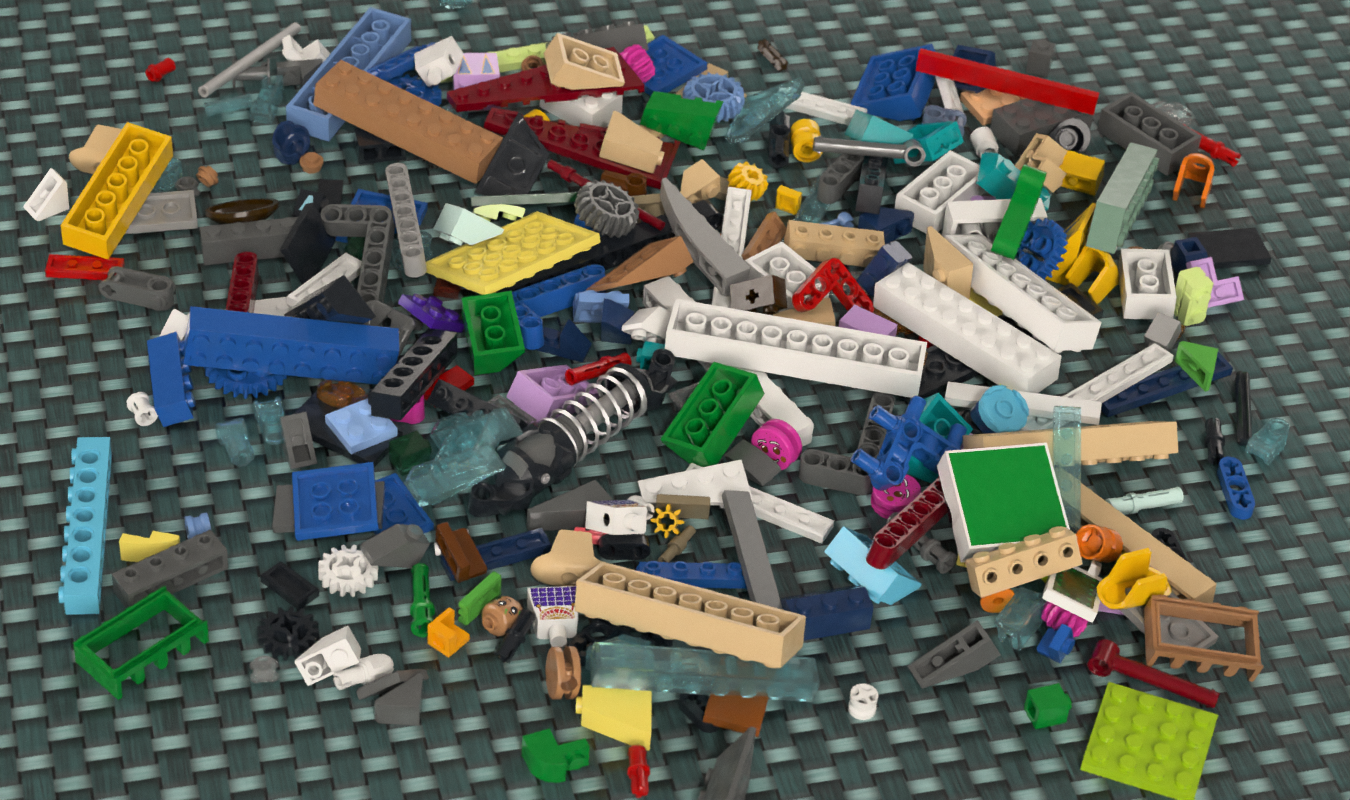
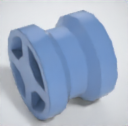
M207 512L201 513L199 517H184L188 539L211 530Z

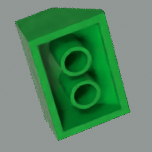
M512 291L461 298L462 320L474 375L500 372L525 353Z

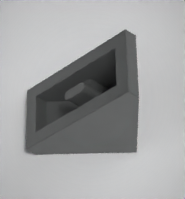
M418 673L375 700V721L381 724L419 726L423 700V675Z

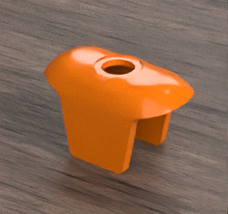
M1191 153L1183 159L1173 191V200H1178L1184 179L1187 178L1205 183L1200 207L1205 208L1214 177V163L1211 158L1204 154ZM1194 163L1202 164V165H1204L1205 167L1198 166V165H1196V164H1194Z

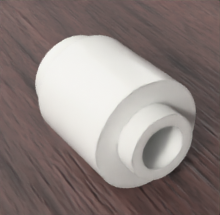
M980 127L972 132L970 140L979 158H981L984 152L998 153V144L990 128Z

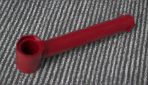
M1106 639L1097 642L1087 664L1089 670L1097 676H1109L1113 670L1184 698L1194 700L1206 705V707L1215 708L1220 695L1213 688L1211 690L1123 657L1120 655L1118 645Z

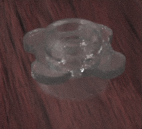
M269 656L257 657L250 663V669L253 672L250 675V680L254 683L277 681L279 678V674L276 672L278 667L277 660Z

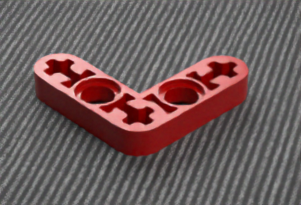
M831 258L822 262L792 296L794 308L801 313L814 309L830 290H832L847 311L854 305L859 307L862 305L863 309L872 313L874 311L870 298L844 264L837 258ZM816 279L822 284L821 291H818L815 287ZM844 283L850 288L849 295L845 294L843 290ZM810 294L811 296L808 297V298L805 300V304H804V302H803L804 299H805L804 296Z

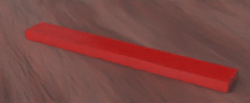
M922 48L918 55L916 71L1091 115L1095 113L1099 92Z

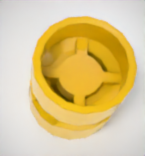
M801 119L796 121L790 128L793 153L798 161L810 163L819 159L823 152L819 154L813 151L814 137L821 136L820 128L814 120Z

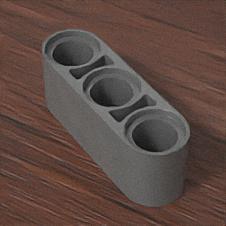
M841 154L821 174L817 199L825 204L837 202L860 178L864 155Z

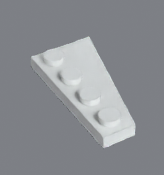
M742 460L638 481L641 497L645 502L652 504L654 508H656L657 494L710 497V505H720V508H725L721 497L724 490L748 491L754 507Z

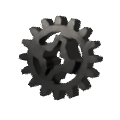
M290 606L288 611H284L280 607L277 614L271 611L268 612V619L262 618L261 626L257 628L259 646H263L264 653L267 654L272 651L273 659L281 655L284 661H287L289 656H293L296 660L300 653L303 654L320 639L318 621H313V614L305 616L303 608L298 612H294L293 606Z

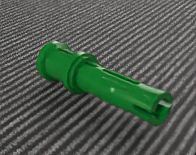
M418 563L413 565V569H411L414 600L410 606V614L413 617L411 631L418 637H428V624L433 621L435 606L430 601L429 567L424 563Z

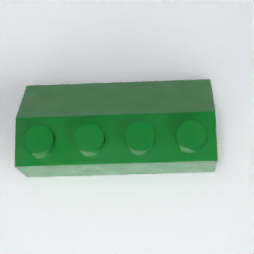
M713 362L661 437V442L689 464L694 463L701 467L717 465L765 394L757 374Z

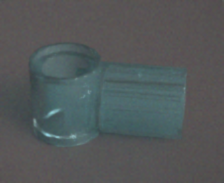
M243 418L216 423L215 428L220 446H225L232 464H236L239 467L248 466L254 459V451L248 440L247 428Z

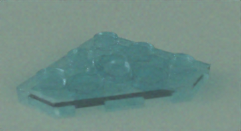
M799 77L744 97L743 108L740 114H737L725 136L729 144L746 141L776 115L799 99L805 86L802 78Z

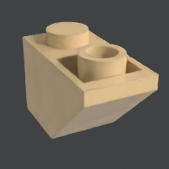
M703 159L683 171L680 193L692 204L713 198L721 191L720 176Z

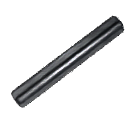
M1238 371L1235 377L1237 443L1240 446L1245 445L1248 447L1252 441L1250 375L1247 371Z

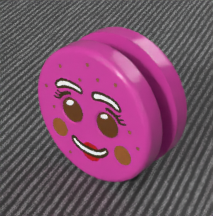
M780 419L768 420L753 433L751 438V444L775 461L781 470L789 467L802 453V442L798 433L790 424Z
M906 474L902 483L885 491H879L873 487L871 506L879 516L888 519L892 513H900L922 493L921 486L917 480Z

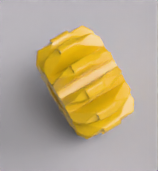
M745 161L743 164L738 163L734 166L728 175V187L752 190L750 202L752 200L757 201L767 190L768 176L762 174L763 169H758L755 163L750 165Z

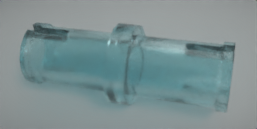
M247 93L231 98L225 96L222 100L204 103L206 116L209 118L224 113L230 115L233 114V111L253 108L251 95Z

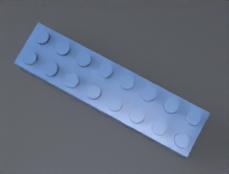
M370 7L286 106L287 121L290 120L294 124L304 126L308 130L309 136L330 141L345 123V120L313 105L316 83L340 60L367 72L368 69L401 54L411 42V19Z

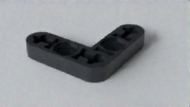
M596 618L570 642L569 646L576 647L579 652L580 664L584 666L591 663L616 638L621 639L648 657L658 661L666 660L671 656L673 641L672 639H664L659 634L644 632L645 634L639 637L634 636L630 633L635 630L633 627L614 625L608 620ZM596 632H601L605 635V637L602 639L593 638L591 635Z

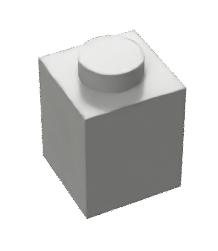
M1158 312L1144 335L1145 346L1149 347L1155 343L1170 352L1182 332L1181 322Z

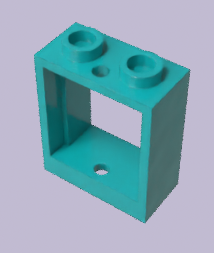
M957 121L918 124L907 131L914 134L912 139L919 141L925 151L924 162L934 161L964 143ZM911 149L907 156H916L919 153V149ZM893 158L895 164L906 163L905 159Z

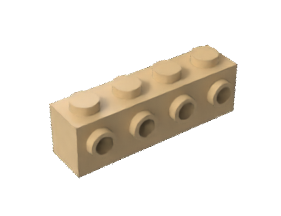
M794 220L788 221L784 236V243L805 260L824 262L831 258H837L844 265L867 267L873 257L877 255L879 249L885 245L883 231Z
M1063 526L1051 528L1049 533L1043 535H1029L1024 538V541L1015 544H1002L998 547L999 549L991 552L981 551L975 553L972 558L965 560L971 590L981 598L1082 565L1076 534Z

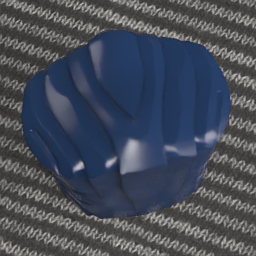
M290 120L278 124L272 138L274 154L277 160L283 164L295 165L302 156L309 152L310 137L308 130L304 126L294 124Z

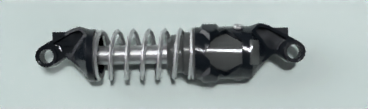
M667 349L655 350L648 370L634 368L625 363H618L608 369L605 375L599 376L597 384H588L585 392L576 393L574 401H565L562 409L553 410L551 418L545 417L538 422L532 421L517 432V437L499 449L492 458L495 484L478 482L472 486L467 506L469 513L475 517L482 518L499 513L505 516L513 509H528L536 495L551 484L555 485L562 482L572 473V468L575 467L577 462L583 461L587 454L594 452L599 445L605 444L610 437L617 435L621 428L629 426L632 420L639 418L647 411L658 410L664 401L666 393L673 389L678 382L671 376L675 362L674 354ZM602 380H605V387L600 385ZM592 388H597L600 399H596L593 395L589 394ZM586 396L588 408L578 403L579 397ZM568 405H574L577 416L574 417L566 411ZM613 414L617 415L618 424L610 422L609 417ZM601 423H605L607 425V431L601 432L598 430L597 426H599ZM589 432H595V441L587 439ZM599 435L604 436L603 439L599 440Z

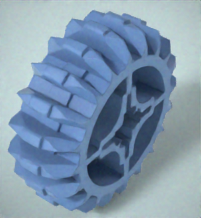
M708 72L707 75L699 74L698 77H692L690 81H687L682 96L685 99L692 100L695 97L703 98V101L713 103L716 100L724 101L717 119L718 123L720 120L728 122L729 118L734 119L737 114H740L745 100L740 82H735L733 77L727 78L726 74L723 76L718 75V72L716 74Z

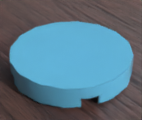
M1004 385L992 386L986 390L979 400L978 411L987 427L996 433L1020 431L1027 423L1029 408L1026 400L1019 392L1014 389L1011 391Z

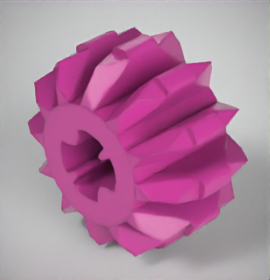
M634 44L620 53L642 82H647L655 75L653 61L640 45Z
M1046 601L1041 617L1047 623V626L1052 627L1054 631H1058L1061 624L1072 628L1074 638L1079 637L1081 632H1084L1088 620L1049 601Z

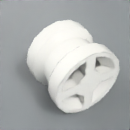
M869 684L855 685L850 691V701L848 704L850 715L859 720L872 718L876 713V703L878 702L877 690Z

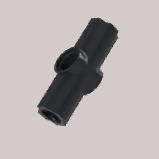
M776 111L770 115L768 163H771L774 168H782L789 163L790 116H787L784 111Z

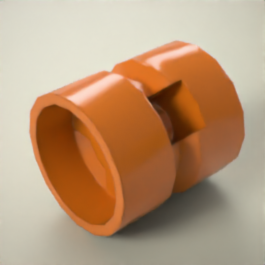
M1088 524L1081 527L1076 533L1080 555L1084 559L1110 563L1115 561L1122 552V537L1114 529Z

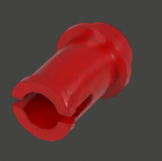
M168 57L155 65H149L146 69V76L152 82H159L163 76L173 72L176 69V65Z

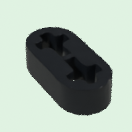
M606 534L599 539V553L606 560H641L647 558L651 552L650 539L644 534Z
M684 688L679 694L678 705L680 710L702 732L713 733L718 731L720 727L703 722L709 697L699 688Z

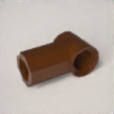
M608 170L602 173L600 182L602 180H605L608 184L613 182V185L621 186L623 191H628L629 196L647 195V179L641 173H632L628 176Z

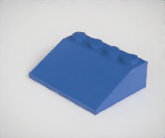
M928 44L871 56L850 105L867 109V114L897 121L915 120L921 117L936 77L916 71L920 49L935 52L933 45Z

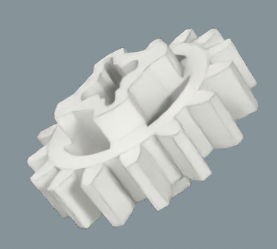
M342 545L339 551L333 547L331 548V555L324 553L323 560L318 563V578L322 581V587L327 588L330 586L331 594L340 591L341 597L346 592H350L352 597H355V591H360L364 594L366 593V586L373 588L374 581L378 580V566L370 565L363 551L357 550L356 545H353L351 549H347L345 545Z

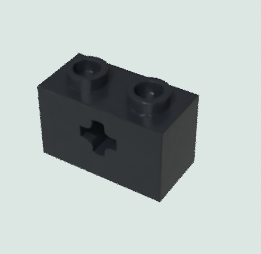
M361 128L354 129V146L359 165L406 160V150Z

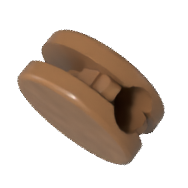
M553 646L548 651L546 684L548 694L553 700L561 699L563 693L566 699H575L579 694L581 664L578 650L574 646H566L564 651L559 646Z

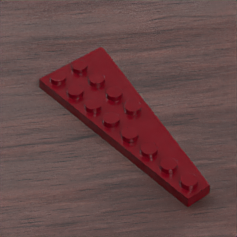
M614 47L605 49L617 53L625 84L620 87L574 90L557 87L550 82L547 65H542L447 91V100L456 112L483 110V108H487V105L500 106V108L508 107V103L514 102L530 105V101L544 99L545 103L578 100L582 95L597 98L602 97V93L609 92L624 95V91L638 90V93L644 92L645 84Z
M491 107L483 128L506 136L518 112ZM538 115L524 117L525 122L534 131L546 150L604 171L608 170L626 176L632 173H641L646 176L648 186L660 190L662 179L668 177L680 145V141L674 140V143L663 142L660 151L665 153L661 166L656 165L654 172L650 173L599 157L607 131L605 127L580 123L579 126L565 124V120L558 119V123L543 120V116Z

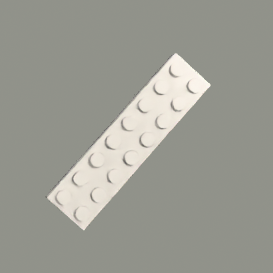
M984 235L944 236L948 242L973 263L971 281L973 291L986 298L989 304L998 307L1003 311V315L1015 320L1019 327L1028 330L1035 339L1045 343L1054 352L1061 353L1065 350L1080 352L1081 350L1093 349L1102 323L1018 260H1012L992 253L993 242Z
M906 263L875 283L873 307L994 383L1007 386L1006 388L1010 390L1039 393L1058 379L1061 355L912 264Z

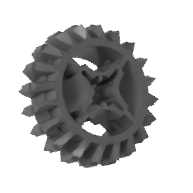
M597 180L587 182L577 193L574 204L576 207L575 213L580 215L579 220L586 222L585 226H590L593 228V231L600 232L602 236L607 234L610 238L614 235L618 238L622 235L626 236L635 227L640 212L638 210L639 205L634 202V197L628 195V191H623L621 186L617 187L613 185V182L608 184L605 180L601 182Z

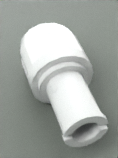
M374 654L359 659V663L355 664L354 667L335 672L333 680L339 690L359 683L367 685L393 673L394 663L388 655Z

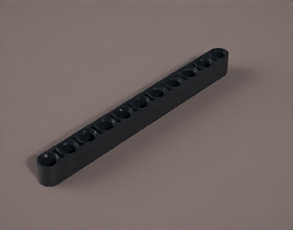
M701 200L692 204L714 229H717L722 224L723 215L709 200ZM666 214L657 216V218L665 222V227L661 231L643 221L636 224L626 236L622 235L620 238L615 235L612 238L608 235L600 237V243L592 246L590 250L579 252L569 260H562L554 264L552 268L543 269L535 273L533 277L524 278L516 282L514 286L505 287L496 291V293L513 292L588 265H601L605 270L619 266L649 243L676 236Z

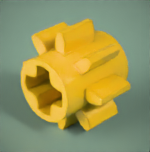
M667 504L665 512L660 508H656L655 510L659 514L658 517L650 519L651 522L657 524L654 532L664 531L665 538L669 537L671 530L678 535L680 533L677 528L678 524L685 523L684 520H679L678 517L681 509L675 512L671 511V504ZM667 514H670V519H674V524L669 525V529L666 528L665 523H661V519L665 518Z

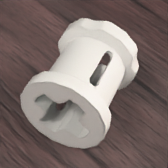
M145 392L134 393L127 399V408L135 414L134 418L138 425L148 426L156 421L158 415L154 406L150 405L149 396Z

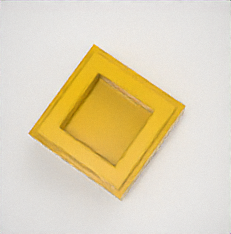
M780 185L777 189L775 208L797 216L800 212L802 192Z

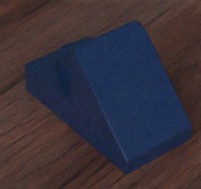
M568 319L562 331L544 327V345L535 350L583 363L591 349L592 343Z

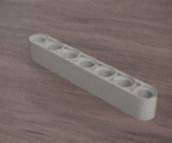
M393 163L388 165L385 171L404 272L408 277H420L427 272L408 170L407 166L403 163Z

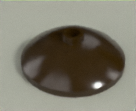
M271 198L235 200L210 206L205 209V214L210 220L220 225L266 220L276 212L279 202Z

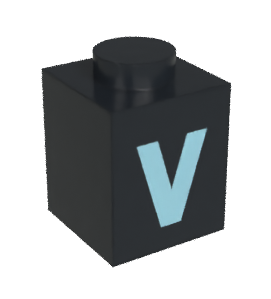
M301 188L292 216L299 217L305 204L312 202L321 215L322 209L329 204V200L322 193Z

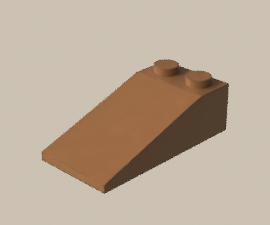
M681 236L652 242L586 290L598 292L655 278L659 280L672 274L674 277L684 274L687 271L686 267L694 261Z

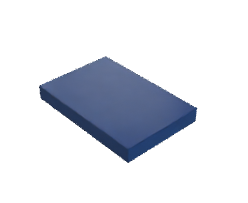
M396 473L375 480V482L384 481L386 487L382 529L373 531L375 535L395 524L417 525L423 530L424 534L434 530V523Z

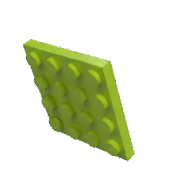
M1108 682L1080 770L1176 800H1194L1218 714Z

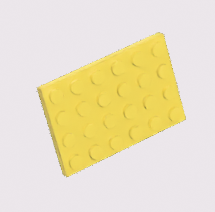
M536 211L501 227L504 229L501 235L474 245L464 244L427 261L426 273L481 295L492 294L505 287L514 286L516 282L524 278L533 277L535 273L543 269L552 268L554 264L562 260H569L579 252L590 250L592 246L600 243V235L597 232Z

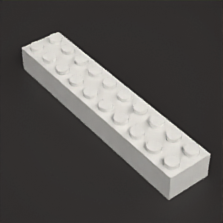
M675 299L665 341V349L671 351L675 357L710 363L717 362L727 366L903 397L918 396L927 342L680 299Z

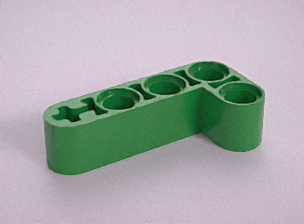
M1023 165L1014 194L991 249L992 253L1012 260L1015 259L1041 195L1047 175L1046 171Z

